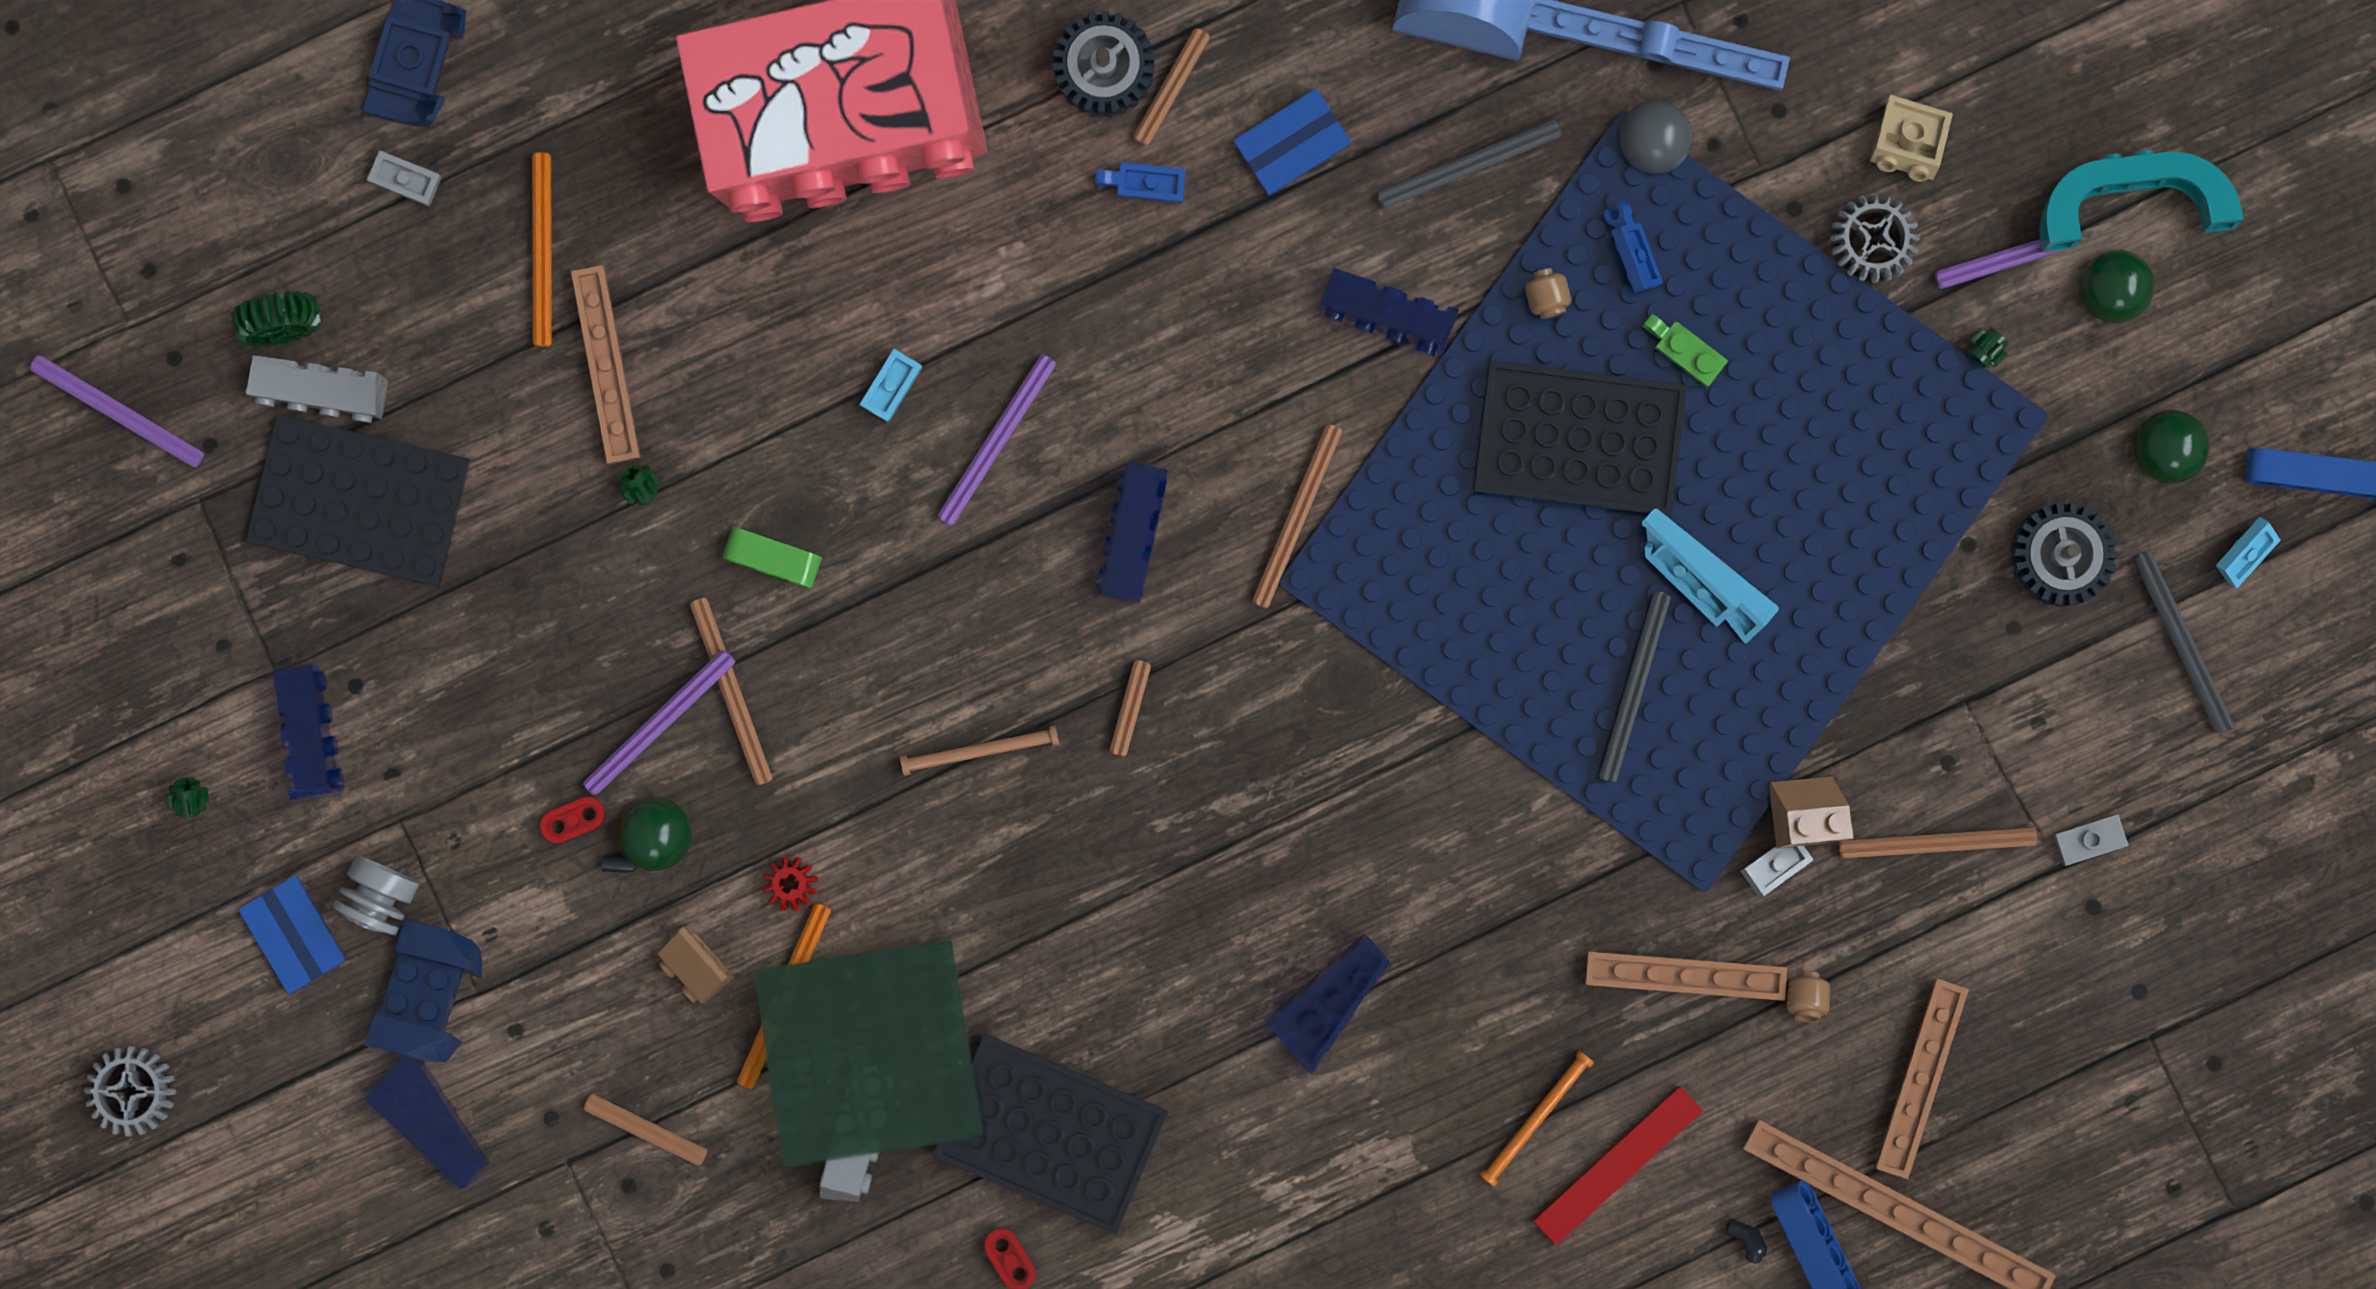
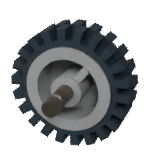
M1102 11L1100 15H1095V12L1088 13V17L1084 19L1079 17L1072 26L1068 25L1064 29L1062 37L1059 36L1057 40V46L1053 52L1055 81L1060 93L1066 97L1067 102L1071 106L1075 105L1078 107V111L1084 114L1086 111L1095 117H1099V114L1113 117L1114 113L1119 112L1120 115L1126 113V109L1134 108L1138 105V101L1141 98L1144 99L1148 93L1149 86L1153 82L1155 62L1151 42L1147 39L1144 30L1136 26V22L1130 18L1129 20L1124 19L1122 14L1109 15V11Z
M2063 502L2046 506L2025 519L2020 529L2016 531L2014 535L2015 541L2011 544L2010 549L2013 552L2010 563L2011 566L2014 565L2016 571L2013 573L2015 579L2019 578L2022 583L2020 587L2024 591L2028 590L2031 593L2030 597L2033 599H2040L2043 601V604L2049 606L2057 605V607L2078 605L2102 592V589L2111 581V574L2115 573L2117 566L2114 565V562L2118 559V551L2114 549V545L2117 544L2115 537L2112 538L2109 533L2112 530L2108 524L2104 525L2101 521L2103 517L2099 514L2094 515L2091 513L2092 509L2086 506L2079 507L2076 503L2064 504Z

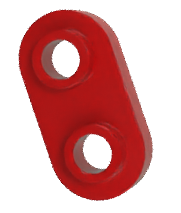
M591 797L581 798L548 812L541 820V833L546 840L552 843H564L599 828L605 820L606 811L599 800ZM587 808H592L595 811V816L592 820L588 821L584 818V811ZM560 820L564 823V830L561 833H556L553 825L556 821Z
M1005 1228L992 1231L986 1238L985 1251L1003 1282L1010 1289H1028L1035 1280L1036 1270L1018 1238L1012 1231ZM1005 1239L1008 1242V1249L999 1251L996 1248V1241ZM1017 1267L1023 1268L1026 1273L1025 1277L1021 1280L1013 1276V1270Z

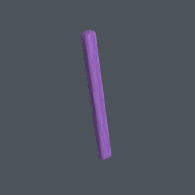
M1043 354L1039 356L938 513V518L947 525L951 526L955 523L1049 377L1056 364L1053 359Z
M38 355L31 363L30 370L190 466L197 467L204 457L202 451L46 358Z
M725 650L720 651L583 782L585 788L593 795L601 792L734 665L735 660Z

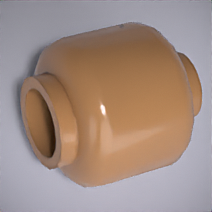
M1552 268L1534 272V279L1525 284V292L1531 312L1540 315L1541 319L1552 318L1566 313L1565 308L1571 304V296L1565 276L1560 273L1553 274Z
M1800 972L1799 977L1791 979L1787 984V1011L1794 1015V1019L1797 1021L1818 1022L1822 1016L1829 1012L1830 984L1824 979L1819 978L1820 974L1817 972Z

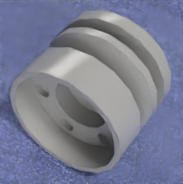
M355 855L347 876L359 885L357 889L340 887L339 892L352 900L348 903L335 899L332 907L341 912L347 920L374 932H386L396 935L400 927L388 921L387 918L391 916L400 920L404 919L405 915L393 905L395 901L411 903L420 883L389 867Z

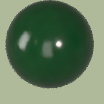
M2121 249L2108 250L2095 256L2086 265L2080 279V295L2085 307L2095 317L2109 323H2124L2140 316L2150 305L2155 290L2154 276L2145 260L2131 251Z
M2165 410L2149 417L2139 428L2134 442L2135 457L2141 469L2152 479L2168 484L2181 483L2197 475L2207 462L2210 451L2209 437L2202 423L2191 414L2180 410Z
M648 797L633 803L624 812L618 824L617 840L622 854L631 864L647 871H662L673 867L686 855L692 840V829L688 816L679 805L665 798Z

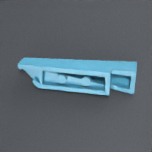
M1656 508L1653 509L1642 521V526L1646 527L1648 540L1645 545L1646 558L1716 627L1726 619L1746 644L1778 612L1779 608L1775 603Z

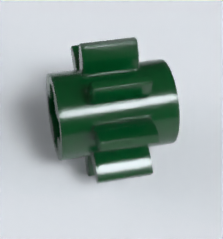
M1980 328L1968 340L1972 347L1967 353L1982 368H1986L1989 364L1996 368L2008 356L2004 351L2008 346V342L1994 328H1990L1987 332Z
M632 465L626 468L620 475V481L623 484L619 485L617 489L630 505L635 503V501L638 505H645L657 496L658 490L655 486L660 484L661 481L648 465H645L643 468L640 465Z
M184 777L176 780L173 785L169 786L170 793L166 794L167 808H175V815L189 819L198 816L202 810H206L205 802L209 801L208 788H200L199 780Z

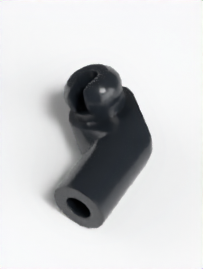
M623 854L620 856L603 855L602 858L603 872L631 873L638 868L631 864Z
M1730 1219L1725 1234L1743 1240L1747 1249L1746 1259L1754 1264L1760 1263L1763 1257L1767 1255V1246L1760 1231L1753 1226Z

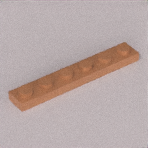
M600 265L571 271L607 464L611 465L641 459L605 266Z
M1587 952L1585 985L1785 1001L1787 967Z
M1935 978L1875 1169L1905 1179L1909 1178L1969 989Z

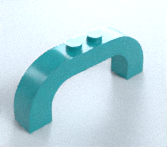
M2143 150L2129 157H2122L2121 154H2110L2104 156L2102 160L2083 164L2069 172L2058 183L2044 205L2040 218L2039 233L2043 253L2075 249L2082 240L2078 218L2079 206L2082 201L2097 195L2165 187L2180 190L2194 201L2200 214L2203 233L2235 230L2244 218L2240 200L2234 186L2227 176L2215 165L2203 158L2188 153H2154L2153 150Z

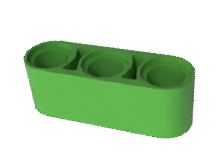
M732 527L722 555L723 559L810 589H812L822 561V557L737 527Z

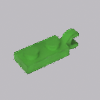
M1652 314L1642 326L1660 340L1655 347L1657 351L1706 388L1710 386L1728 362L1726 358L1677 321L1669 328L1661 319Z

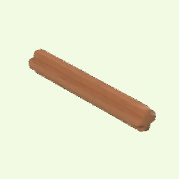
M1199 28L1193 30L1135 131L1133 138L1141 145L1148 146L1209 41V34Z
M590 1095L584 1105L586 1112L695 1165H701L707 1155L705 1148L596 1095Z

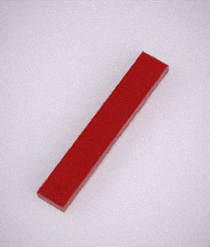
M1681 1086L1677 1087L1533 1221L1557 1246L1703 1110Z

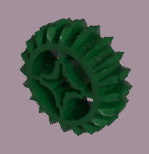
M286 291L284 293L264 294L261 297H253L250 301L242 302L241 305H237L234 311L231 312L233 333L236 336L237 342L246 346L257 347L263 345L266 347L269 345L277 346L282 343L289 344V342L300 340L302 337H309L322 325L321 310L319 304H317L316 296L307 292Z

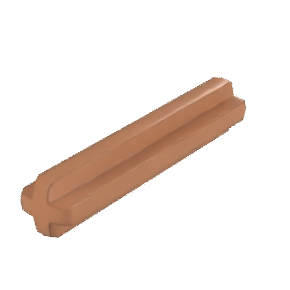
M1135 660L1133 663L1109 749L1110 753L1122 757L1127 755L1151 665L1148 662Z

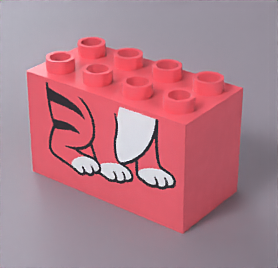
M829 0L676 36L708 192L728 206L731 212L743 213L745 222H760L777 218L783 215L781 201L793 198H806L809 208L839 204L847 200L844 187L858 183H870L872 193H887L904 189L911 185L908 172L919 169H934L935 176L938 179L966 175L975 170L972 157L988 154L955 0Z

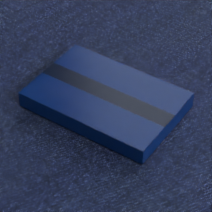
M1317 88L1234 140V144L1268 197L1352 144Z
M298 875L291 877L238 909L288 995L293 994L347 961L346 956Z

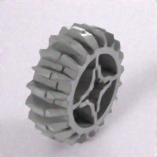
M1877 194L1871 195L1870 204H1868L1864 196H1860L1858 198L1859 208L1850 201L1846 205L1849 213L1841 210L1837 214V217L1843 223L1834 222L1831 226L1834 231L1840 233L1830 237V242L1840 243V246L1832 250V254L1839 255L1842 253L1844 256L1837 264L1841 267L1848 262L1851 265L1847 271L1849 276L1856 269L1859 270V281L1863 282L1868 273H1871L1872 283L1879 281L1880 273L1885 281H1890L1892 279L1891 270L1896 275H1901L1904 272L1901 264L1909 267L1913 262L1907 254L1916 255L1918 252V248L1909 244L1920 240L1919 235L1910 234V231L1916 229L1918 224L1917 222L1907 224L1906 220L1912 215V212L1908 210L1902 215L1898 211L1903 205L1900 201L1894 207L1889 206L1890 196H1885L1882 204L1879 203ZM1865 214L1884 216L1882 221L1876 225H1871L1865 221L1861 223L1856 219ZM1892 222L1899 232V249L1895 247V242L1890 239L1888 234ZM1883 227L1879 234V242L1872 245L1867 251L1866 248L1870 244L1869 241L1871 239L1870 234L1872 235ZM1850 228L1855 231L1854 234L1861 241V248L1857 254L1853 251L1850 244ZM1874 252H1879L1884 256L1888 254L1894 258L1880 264L1865 261Z
M128 1046L126 1055L122 1048L114 1049V1057L109 1053H105L102 1058L106 1066L99 1062L93 1064L94 1070L99 1074L98 1076L94 1074L87 1075L86 1079L93 1082L94 1087L85 1088L84 1093L93 1094L94 1097L93 1100L86 1102V1106L97 1107V1110L91 1114V1117L97 1119L104 1116L100 1127L107 1128L113 1122V1134H119L123 1128L125 1136H132L134 1129H136L139 1135L146 1133V1124L151 1129L158 1127L155 1116L161 1120L167 1119L168 1115L162 1110V1107L173 1108L174 1103L167 1100L166 1096L176 1094V1089H167L166 1083L173 1082L175 1078L173 1075L164 1077L163 1073L169 1069L167 1063L156 1066L160 1060V1055L154 1054L148 1059L149 1049L142 1048L137 1055L136 1047ZM126 1064L125 1072H122L120 1082L114 1086H107L111 1074L117 1068ZM137 1065L148 1072L154 1086L142 1083L140 1071H136ZM131 1086L135 1087L136 1090H144L145 1092L130 1096L125 1095V1092H116V1090ZM107 1096L118 1099L121 1111L124 1112V1117L117 1114L111 1108ZM144 1097H154L150 1108L143 1115L135 1118V1111L139 1110L140 1101Z

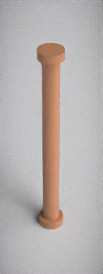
M1056 725L1049 726L1050 730L913 758H907V755L901 756L900 761L903 775H911L910 771L1052 743L1053 746L1059 745Z

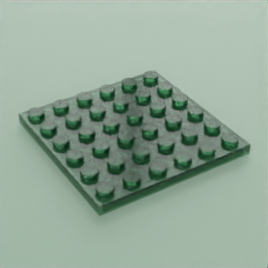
M952 940L754 970L783 1168L983 1137Z

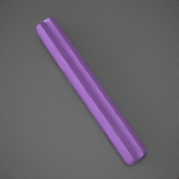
M2038 239L1939 270L1935 273V278L1939 288L1943 289L2060 251L2043 253L2041 241Z

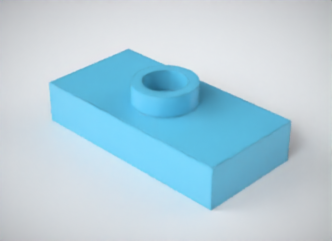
M893 349L861 401L860 406L889 423L923 366Z
M2259 517L2245 534L2234 543L2233 547L2216 566L2226 581L2235 588H2238L2280 542V538L2270 523Z

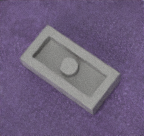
M379 150L367 181L430 207L442 176Z
M2118 814L2053 835L2063 866L2129 846Z
M1775 846L1741 870V873L1758 897L1761 898L1814 859L1804 846L1779 849Z

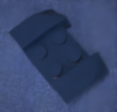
M395 0L392 12L390 11V14L386 17L369 74L370 88L363 113L404 125L429 127L433 123L445 103L446 97L435 95V91L451 37L464 39L466 9L464 7L441 0Z
M404 919L394 950L398 953L379 1015L374 1014L365 1046L432 1062H447L462 1042L452 1034L445 1032L463 972L482 978L481 950L471 939L457 933Z

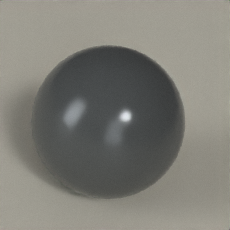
M1650 100L1635 106L1623 119L1619 131V144L1625 159L1636 169L1649 174H1662L1678 167L1688 156L1693 141L1692 127L1688 117L1679 107L1663 100Z

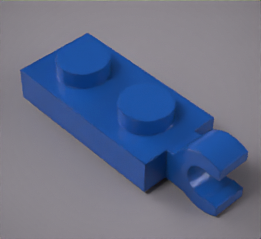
M1121 162L1120 172L1097 169L1095 186L1118 187L1117 197L1182 203L1186 169Z
M1628 202L1616 205L1619 217L1615 208L1605 210V220L1611 226L1616 227L1611 232L1634 293L1652 289L1663 284L1641 222L1634 223L1632 210Z

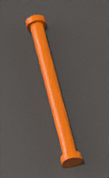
M1578 1051L1575 1054L1576 1060L1486 1171L1482 1170L1479 1173L1492 1186H1496L1498 1183L1496 1179L1586 1067H1592L1594 1062L1584 1053Z

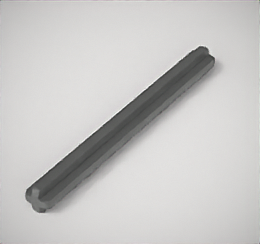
M1552 120L1380 190L1377 193L1379 204L1382 208L1386 209L1558 139L1561 136L1560 127L1555 120Z
M2145 551L2135 556L2134 562L2216 733L2221 734L2232 729L2234 724L2152 553Z
M1655 591L1652 595L1600 770L1599 778L1604 781L1616 782L1671 599V596L1664 592Z

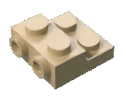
M1890 95L1885 106L1870 161L1877 163V167L1885 172H1893L1897 169L1909 173V177L1915 181L1933 180L1941 164L1953 113Z

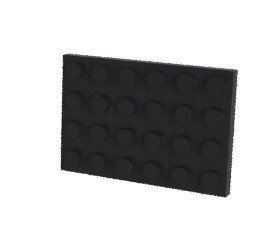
M1490 360L1474 492L1650 514L1656 508L1664 515L1671 517L1687 385Z
M277 414L246 542L440 587L471 460L461 456Z
M984 1033L932 1157L1117 1235L1168 1111Z

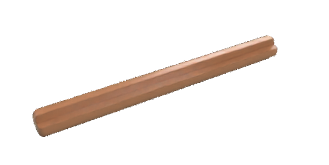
M1327 424L1324 428L1253 597V603L1257 606L1268 608L1342 434V429L1335 425Z
M699 598L692 601L690 607L711 660L720 651H726L708 600L706 598ZM731 667L717 681L756 785H762L770 782L772 775L733 668Z
M2034 828L1846 840L1839 842L1840 858L1844 859L2034 846L2037 843V834Z

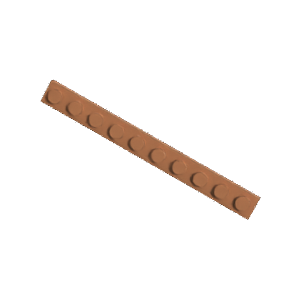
M1758 1119L1742 1148L2009 1289H2050L2056 1277L2055 1274Z

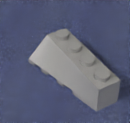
M253 355L246 395L255 399L254 404L274 407L275 402L288 404L287 409L306 413L307 407L320 409L319 414L323 416L339 418L340 413L352 414L351 420L371 423L372 418L382 419L388 380L377 372L366 371L365 376H363V373L349 368L338 367L337 372L330 371L331 368L320 364L305 363L304 366H299L298 362Z
M854 1058L820 1185V1198L859 1202L861 1193L868 1194L872 1175L867 1173L870 1161L876 1162L881 1143L876 1142L875 1139L878 1129L885 1130L889 1111L884 1109L887 1097L893 1098L898 1079L892 1078V1067Z

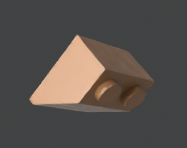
M1833 777L1768 783L1777 849L1839 843L1853 839L1849 804Z
M683 927L658 953L662 959L659 963L661 968L671 978L676 975L683 982L684 986L681 990L693 1003L698 1000L701 1004H705L734 978V975L690 927Z

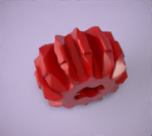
M784 856L781 858L782 869L775 862L770 864L771 869L776 873L775 876L763 874V879L772 881V885L763 887L762 891L764 893L775 892L768 900L771 905L775 904L780 898L782 899L779 905L780 911H786L788 903L791 901L792 910L798 912V899L806 906H809L811 901L805 896L806 892L814 895L818 893L816 888L808 887V883L819 880L818 876L806 877V874L813 868L809 863L799 870L802 860L800 857H795L793 865L790 867L788 857ZM791 875L796 876L794 881L799 882V886L797 889H791L788 894L784 891L787 887L782 886V881L790 879Z

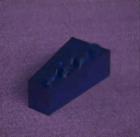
M1336 268L1333 269L1319 307L1320 310L1325 311L1324 316L1336 322H1342L1343 318L1355 323L1354 327L1368 334H1373L1374 330L1386 334L1385 339L1397 345L1403 346L1405 342L1417 346V352L1429 357H1434L1435 354H1443L1459 309L1448 306L1447 311L1444 312L1438 310L1439 307L1432 300L1420 297L1414 298L1411 301L1407 299L1408 295L1402 290L1383 286V289L1380 290L1376 288L1377 283L1372 280Z

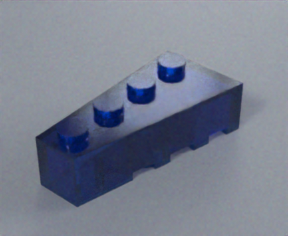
M1129 462L1127 473H1121L1118 491L1122 492L1120 505L1114 504L1110 522L1116 524L1113 537L1107 536L1103 555L1109 556L1106 569L1100 568L1096 584L1097 588H1102V597L1140 605L1168 482V470Z
M314 664L273 671L278 713L280 717H286V723L281 724V739L285 748L290 749V756H287V760L284 761L286 774L294 782V788L288 789L289 801L304 803L341 796L340 788L344 787V776L341 768H336L334 755L339 754L336 736H331L329 723L333 722V714L330 704L325 703L323 690H327L325 672L323 670L319 671V666Z
M1363 934L1264 1021L1312 1075L1322 1057L1334 1044L1336 1037L1353 1017L1355 1010L1369 994L1390 964V961L1366 934Z
M404 1055L364 1100L461 1190L468 1188L490 1162L469 1129L465 1127L456 1113V1109L439 1087L436 1078L432 1072L430 1073L423 1060Z

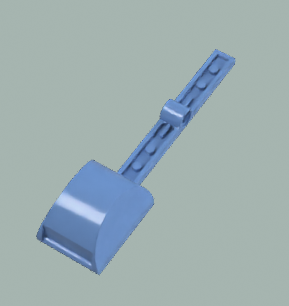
M1399 0L1392 28L1393 31L1515 61L1520 60L1526 31L1528 30L1778 91L1783 89L1790 57L1679 31L1678 27L1665 22L1648 21L1646 23L1554 0Z

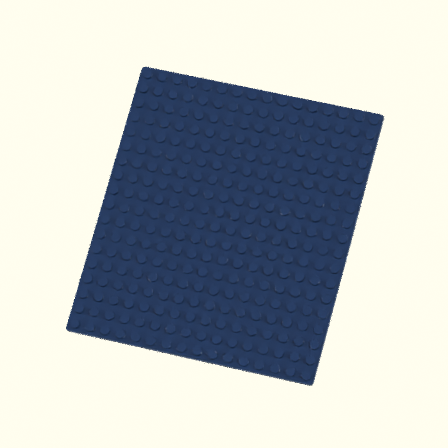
M1621 112L1280 579V586L1701 891H1707L1771 804L1768 783L1787 781L2045 423L2047 413L1986 368L1979 366L1972 358L1864 281H1859L1856 275L1852 274L1849 276L1846 268L1840 267L1835 260L1689 156L1678 167L1662 174H1649L1633 167L1625 159L1619 144L1620 126L1628 114L1627 112ZM1628 202L1631 207L1634 223L1641 222L1663 280V284L1655 288L1635 293L1627 278V272L1620 253L1615 246V240L1611 231L1615 230L1616 227L1608 224L1604 217V211L1615 208L1619 217L1616 205ZM1552 268L1553 274L1560 273L1565 276L1571 296V304L1565 308L1566 313L1552 318L1541 319L1540 315L1533 314L1530 310L1525 292V284L1534 279V272ZM1652 314L1661 319L1669 328L1677 321L1728 360L1708 388L1655 349L1660 340L1642 327ZM1490 360L1687 385L1672 516L1668 518L1778 606V612L1767 625L1746 644L1726 619L1716 627L1646 558L1645 545L1648 540L1646 527L1642 526V521L1649 514L1474 492ZM1655 591L1669 594L1671 599L1616 782L1604 781L1599 778L1600 770L1652 595Z

